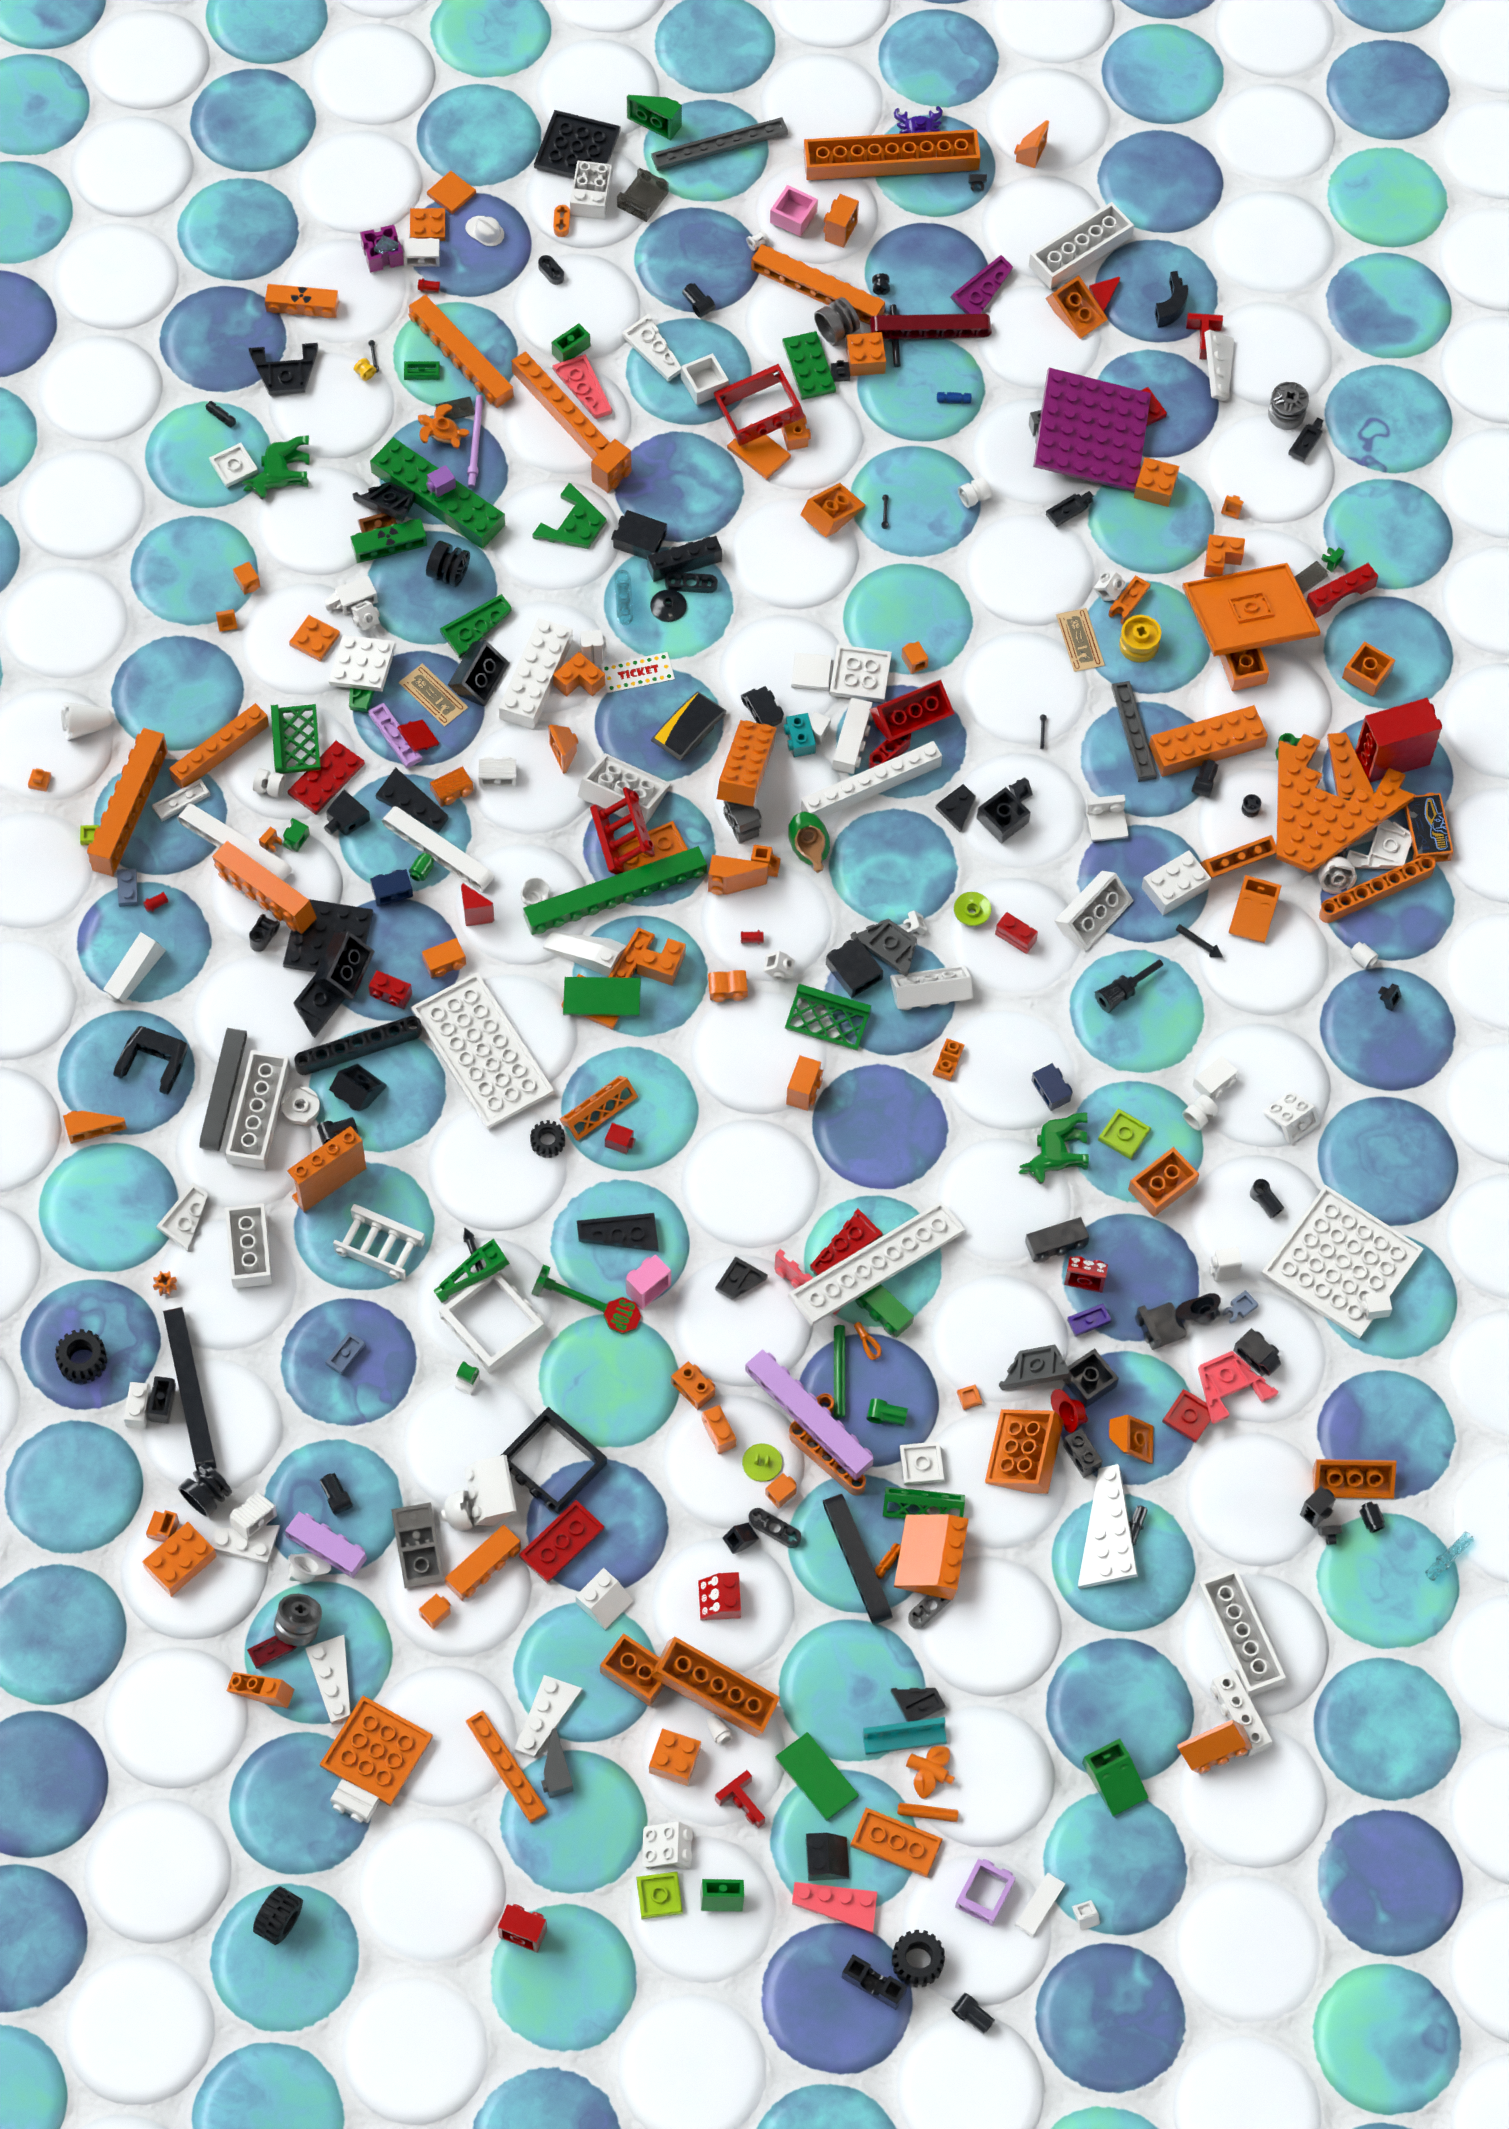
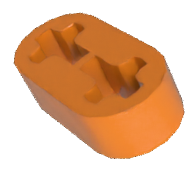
M559 205L554 210L553 230L556 236L565 237L569 233L570 209L566 205ZM561 212H564L563 218H560ZM560 224H563V230H559Z

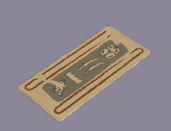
M1087 608L1056 614L1074 672L1105 666Z
M424 664L418 666L398 682L444 727L468 708Z

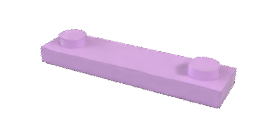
M384 703L368 711V715L406 769L422 761V756L419 752H413L397 729L400 725Z

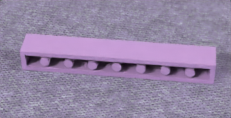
M762 1349L745 1364V1372L855 1481L873 1465L874 1458L868 1448H863L859 1444L857 1437L853 1434L850 1435L839 1420L835 1421L831 1417V1412L826 1407H821L817 1403L816 1397L812 1393L808 1394L804 1390L802 1383L797 1379L794 1380L787 1368L780 1366L770 1352L766 1353Z

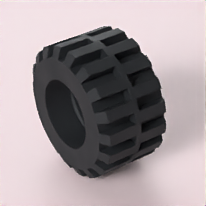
M80 1329L79 1332L72 1330V1334L68 1335L66 1333L64 1335L65 1339L58 1341L59 1346H56L55 1358L61 1374L66 1376L67 1380L71 1382L73 1379L74 1383L79 1384V1381H82L83 1384H86L87 1380L92 1382L95 1380V1376L100 1377L102 1375L101 1370L105 1371V1363L108 1360L102 1339L97 1334L93 1335V1332L90 1330L86 1333L84 1329ZM79 1350H89L92 1352L90 1359L84 1363H74L70 1360L72 1355Z
M279 1886L270 1893L261 1906L254 1921L253 1932L274 1945L279 1944L286 1938L296 1923L302 1910L303 1899Z
M914 1930V1933L908 1931L905 1936L902 1935L899 1941L895 1943L892 1953L893 1971L895 1974H898L897 1978L900 1981L902 1979L905 1981L904 1984L909 1986V1983H911L913 1987H918V1985L925 1987L927 1983L932 1984L936 1978H939L945 1962L944 1947H941V1941L936 1940V1936L933 1933L930 1936L928 1931L925 1930L923 1933H920L919 1930ZM913 1949H922L929 1954L931 1962L924 1968H914L907 1962L906 1954Z

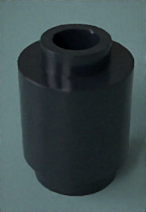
M1373 1502L1363 1504L1359 1512L1366 1529H1369L1370 1533H1374L1385 1528V1520L1378 1504H1373Z

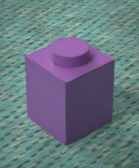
M446 465L427 474V488L431 493L434 492L437 498L456 488L455 477Z

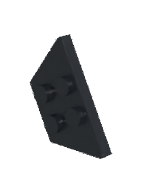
M391 482L368 488V493L362 495L358 494V492L352 494L354 501L400 521L405 519L416 499L414 492Z
M312 978L293 1004L312 1037L315 1038L345 1000V997L325 991L313 982Z

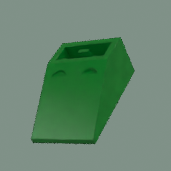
M1120 1738L1084 1756L1082 1764L1112 1817L1149 1798L1134 1763Z

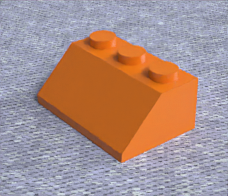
M1230 1720L1178 1744L1177 1747L1191 1770L1203 1774L1210 1771V1767L1216 1764L1220 1766L1228 1763L1229 1758L1246 1755L1248 1753L1247 1750L1251 1749L1252 1745L1244 1726L1234 1720Z

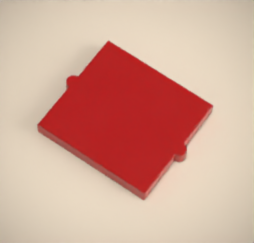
M423 719L414 722L409 721L407 724L397 727L413 752L424 749L428 750V748L439 745L438 740Z

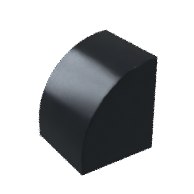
M748 1522L733 1526L722 1539L732 1554H735L754 1544L759 1537Z

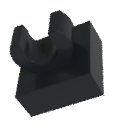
M969 174L968 183H972L971 191H974L976 184H979L980 190L983 191V183L987 182V174Z
M838 360L836 363H831V375L834 382L850 381L849 362Z
M1025 777L1017 780L1013 785H1009L1010 792L1020 802L1033 795L1029 780Z
M1393 983L1389 989L1382 986L1378 991V994H1381L1380 1000L1384 1001L1385 1008L1391 1011L1402 997L1399 986Z
M1341 1525L1318 1527V1534L1325 1535L1326 1544H1337L1335 1534L1342 1533Z

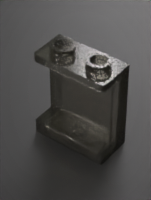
M639 168L637 170V177L625 193L620 192L618 194L617 207L647 222L669 193V183L665 179L651 174L648 170Z

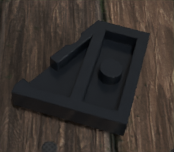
M962 784L936 804L935 809L958 832H961L976 796Z
M735 1256L716 1285L715 1290L732 1300L768 1278V1274Z
M892 1688L890 1691L907 1722L921 1720L945 1708V1704L936 1688Z

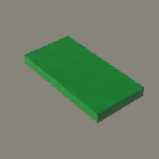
M565 977L563 1015L640 1016L641 978Z
M808 1732L775 1756V1759L826 1821L859 1797V1794Z

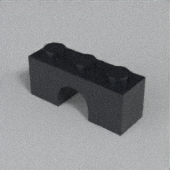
M854 1954L842 1972V1979L895 2010L907 1992L908 1986L891 1976L887 1978L878 1974L871 1968V1964Z

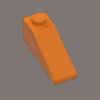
M71 1111L67 1115H63L70 1144L127 1129L124 1117L87 1111Z

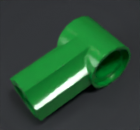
M873 1398L870 1400L866 1419L876 1424L887 1422L904 1426L908 1408L890 1405L882 1399Z

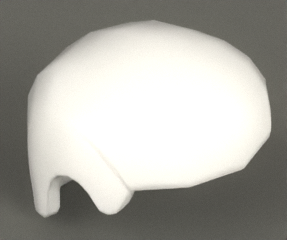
M529 878L521 889V900L527 906L547 900L550 888L548 883L542 878Z

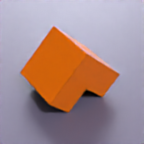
M167 1510L164 1513L154 1511L146 1531L147 1538L165 1542L177 1530L179 1524L177 1513Z

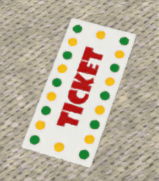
M668 652L601 665V670L605 673V685L608 693L675 679Z

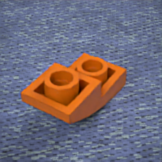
M947 1038L933 1070V1075L951 1081L965 1044Z

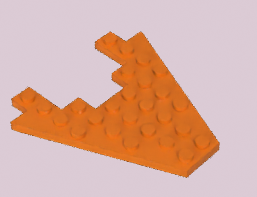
M1303 734L1297 746L1279 741L1276 859L1312 873L1329 859L1412 802L1415 794L1400 789L1406 774L1388 768L1375 794L1356 788L1350 801L1317 788L1322 779V773L1307 768L1317 751L1320 740Z

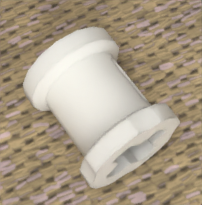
M761 229L756 235L748 236L746 241L752 251H756L761 244L767 245L769 243V237Z

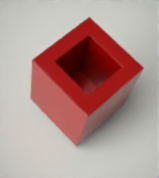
M612 1123L605 1137V1147L627 1155L629 1148L632 1149L636 1141L634 1130Z

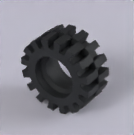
M546 1120L547 1123L545 1124L543 1121H540V1125L536 1124L535 1129L532 1128L530 1142L532 1150L536 1151L538 1156L542 1154L543 1158H546V1155H549V1158H552V1154H555V1156L559 1155L558 1151L562 1152L563 1147H565L564 1129L561 1128L560 1124L556 1125L555 1121L552 1124L550 1120ZM549 1133L554 1135L555 1141L550 1145L543 1144L540 1141L543 1134Z

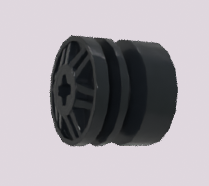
M441 540L438 541L429 556L426 575L436 580H440L443 577L444 583H450L454 587L459 586L468 569L470 552L459 547L453 550L451 544Z
M202 1463L199 1466L200 1472L197 1470L193 1472L197 1482L187 1478L178 1487V1490L196 1511L205 1517H209L217 1509L214 1499L224 1502V1495L229 1497L232 1494V1490L226 1483V1480L216 1470Z

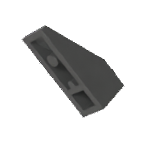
M556 1728L552 1729L544 1768V1780L541 1781L544 1793L548 1792L549 1798L573 1792L572 1780Z

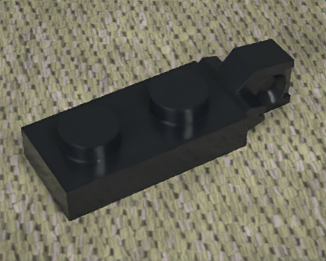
M1317 417L1313 425L1306 424L1288 454L1304 462L1323 433L1320 429L1323 426L1324 420Z
M1090 491L1083 495L1073 494L1048 509L1046 516L1055 527H1058L1087 509L1088 504L1093 502L1094 496Z

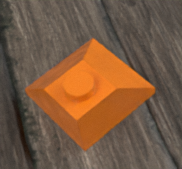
M1044 121L1026 135L1020 145L1017 144L1014 151L1017 163L1036 168L1047 143L1050 121Z
M549 725V745L562 773H567L577 752L576 744L579 743L575 733L572 734L569 727Z
M1128 1414L1109 1419V1438L1124 1453L1152 1464L1153 1425Z

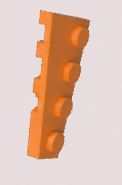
M1347 733L1328 734L1327 741L1337 796L1350 801L1356 788L1375 794Z

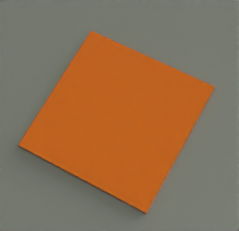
M1288 563L1183 583L1185 595L1214 657L1320 636V629Z

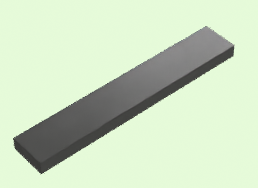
M1130 681L1114 683L1111 688L1137 780L1141 782L1156 779L1157 775Z

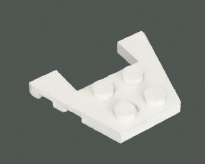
M1386 819L1377 826L1369 855L1349 850L1347 860L1352 863L1354 868H1398L1405 863L1412 842L1410 832L1396 822L1392 823Z

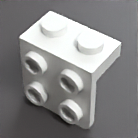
M679 1821L646 1826L643 1829V1866L650 1868L673 1864L682 1869L691 1868L692 1827Z

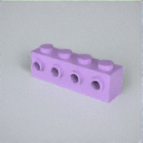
M298 1512L285 1530L286 1537L353 1579L367 1560L365 1550L357 1544L352 1545L349 1543L348 1539L342 1534L336 1535L331 1532L332 1529L326 1524H318L310 1514Z

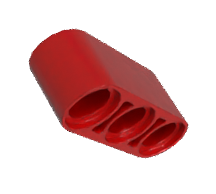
M911 733L890 742L886 739L870 754L869 769L896 758L908 750L911 742Z

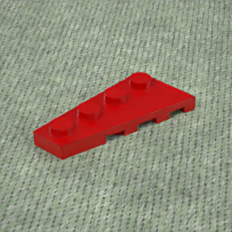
M857 1208L853 1217L846 1221L838 1235L836 1234L831 1239L832 1242L828 1247L824 1248L811 1263L810 1270L818 1276L881 1238L883 1233Z

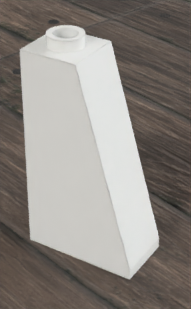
M140 932L103 990L108 993L106 997L114 1002L119 1000L124 1003L161 958L166 949L155 940Z

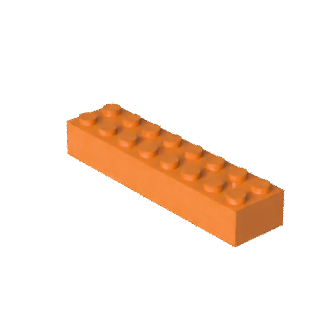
M143 728L141 733L137 734L135 739L136 745L129 752V761L122 768V777L115 784V793L108 800V809L101 816V825L94 832V841L87 848L92 871L114 877L168 753L164 733Z

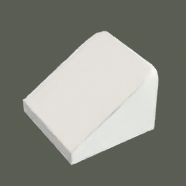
M1092 1900L1072 1906L1080 1930L1100 1924L1099 1914Z

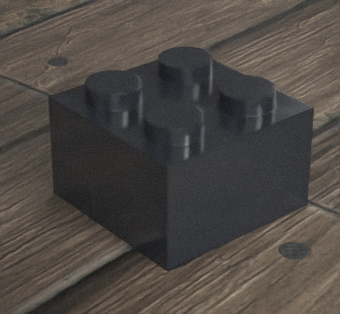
M1005 787L978 807L976 819L1002 844L1029 823L1031 812Z
M1095 1348L1069 1365L1068 1369L1072 1374V1378L1063 1379L1085 1408L1115 1389L1119 1380Z

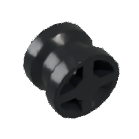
M879 273L872 277V283L874 284L873 292L875 294L885 295L889 293L890 285L888 283L890 278L887 274Z
M1255 794L1245 796L1241 808L1242 813L1247 817L1257 816L1260 812L1261 799Z

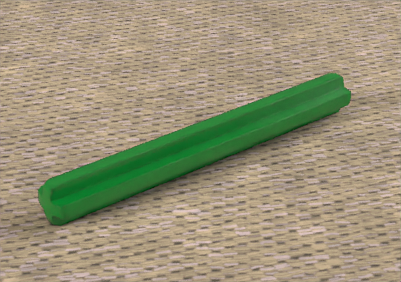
M840 1324L834 1326V1417L839 1419L845 1417V1326Z

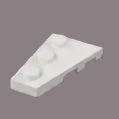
M192 1183L156 1226V1229L188 1251L208 1198V1193L195 1183Z

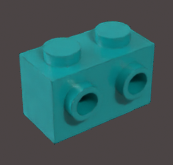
M808 713L787 716L786 724H783L785 735L789 736V740H787L789 751L793 752L794 757L815 754L816 743Z

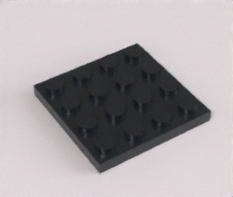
M554 110L535 159L534 168L574 178L577 161L608 164L621 131V126Z
M309 899L317 918L302 934L297 930H291L283 967L316 973L336 932L350 931L366 944L373 909Z

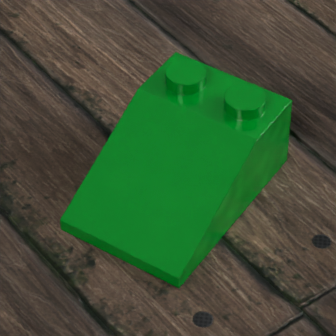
M628 94L627 119L672 140L682 127V105L667 97Z

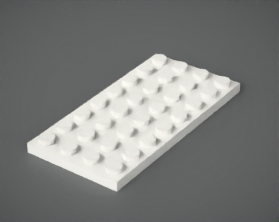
M478 972L411 1007V1011L420 1019L423 1030L487 1130L554 1094L553 1088Z

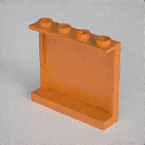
M351 1126L287 1170L295 1180L297 1191L292 1195V1199L303 1212L367 1169L363 1141Z

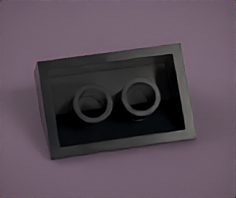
M486 640L472 642L448 686L458 696L480 706H486L510 663Z
M350 931L336 932L312 981L327 992L352 1000L375 951Z

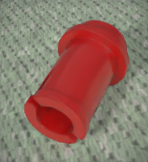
M424 278L418 280V290H421V292L439 293V281H428Z
M161 892L150 899L146 898L143 905L147 912H154V909L169 901L165 893Z
M760 930L758 932L741 931V944L758 943L760 945V943H764V932H760Z

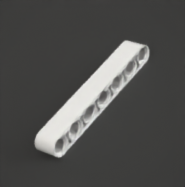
M188 804L177 817V820L184 827L218 848L226 841H229L283 881L292 872V868L288 863L193 804Z
M394 806L382 819V823L387 829L422 853L432 856L438 864L478 891L483 892L495 878L488 868L400 808Z

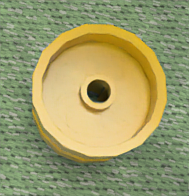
M1136 615L1127 619L1122 625L1119 642L1120 651L1125 658L1139 663L1154 658L1159 649L1162 633L1160 625L1155 619L1145 615Z

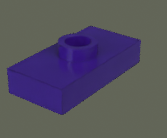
M1102 1303L1069 1316L1067 1321L1074 1336L1077 1337L1111 1323V1318Z

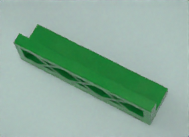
M885 1487L883 1516L905 1519L906 1515H930L926 1510L931 1506L937 1507L941 1511L937 1515L947 1514L946 1512L951 1508L960 1509L959 1517L964 1515L965 1495ZM888 1502H896L901 1507L896 1512L887 1511ZM915 1504L921 1510L914 1514L910 1513L907 1507Z

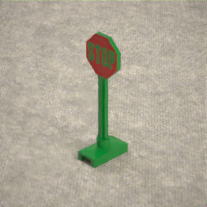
M543 1264L531 1294L538 1297L543 1288L549 1291L553 1290L602 1311L609 1329L624 1334L636 1329L641 1314L634 1301L621 1297L605 1304L556 1283V1280L548 1277L551 1267Z

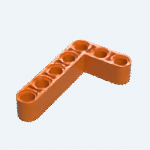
M827 1393L819 1395L816 1398L818 1400L817 1403L819 1405L824 1402L828 1403L830 1406L827 1409L832 1414L834 1409L833 1397ZM794 1420L789 1428V1439L850 1494L855 1496L863 1494L866 1486L865 1476L862 1474L856 1480L862 1484L861 1486H853L852 1482L855 1480L847 1472L844 1474L838 1473L837 1470L842 1467L833 1458L830 1461H825L822 1457L829 1454ZM798 1429L801 1430L803 1433L801 1435H796L793 1433V1431ZM813 1442L816 1443L818 1446L815 1448H811L808 1446V1444Z

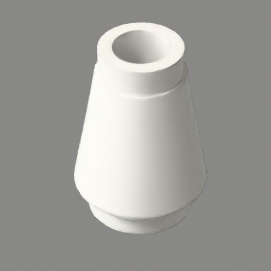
M717 1715L707 1718L706 1723L714 1742L718 1743L719 1746L728 1744L733 1738L732 1731Z

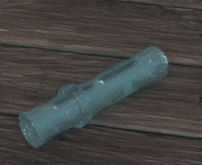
M1465 1531L1442 1556L1439 1555L1436 1558V1562L1425 1571L1426 1576L1432 1574L1429 1577L1430 1580L1435 1581L1444 1570L1449 1569L1450 1564L1474 1541L1473 1536L1465 1540L1470 1533Z

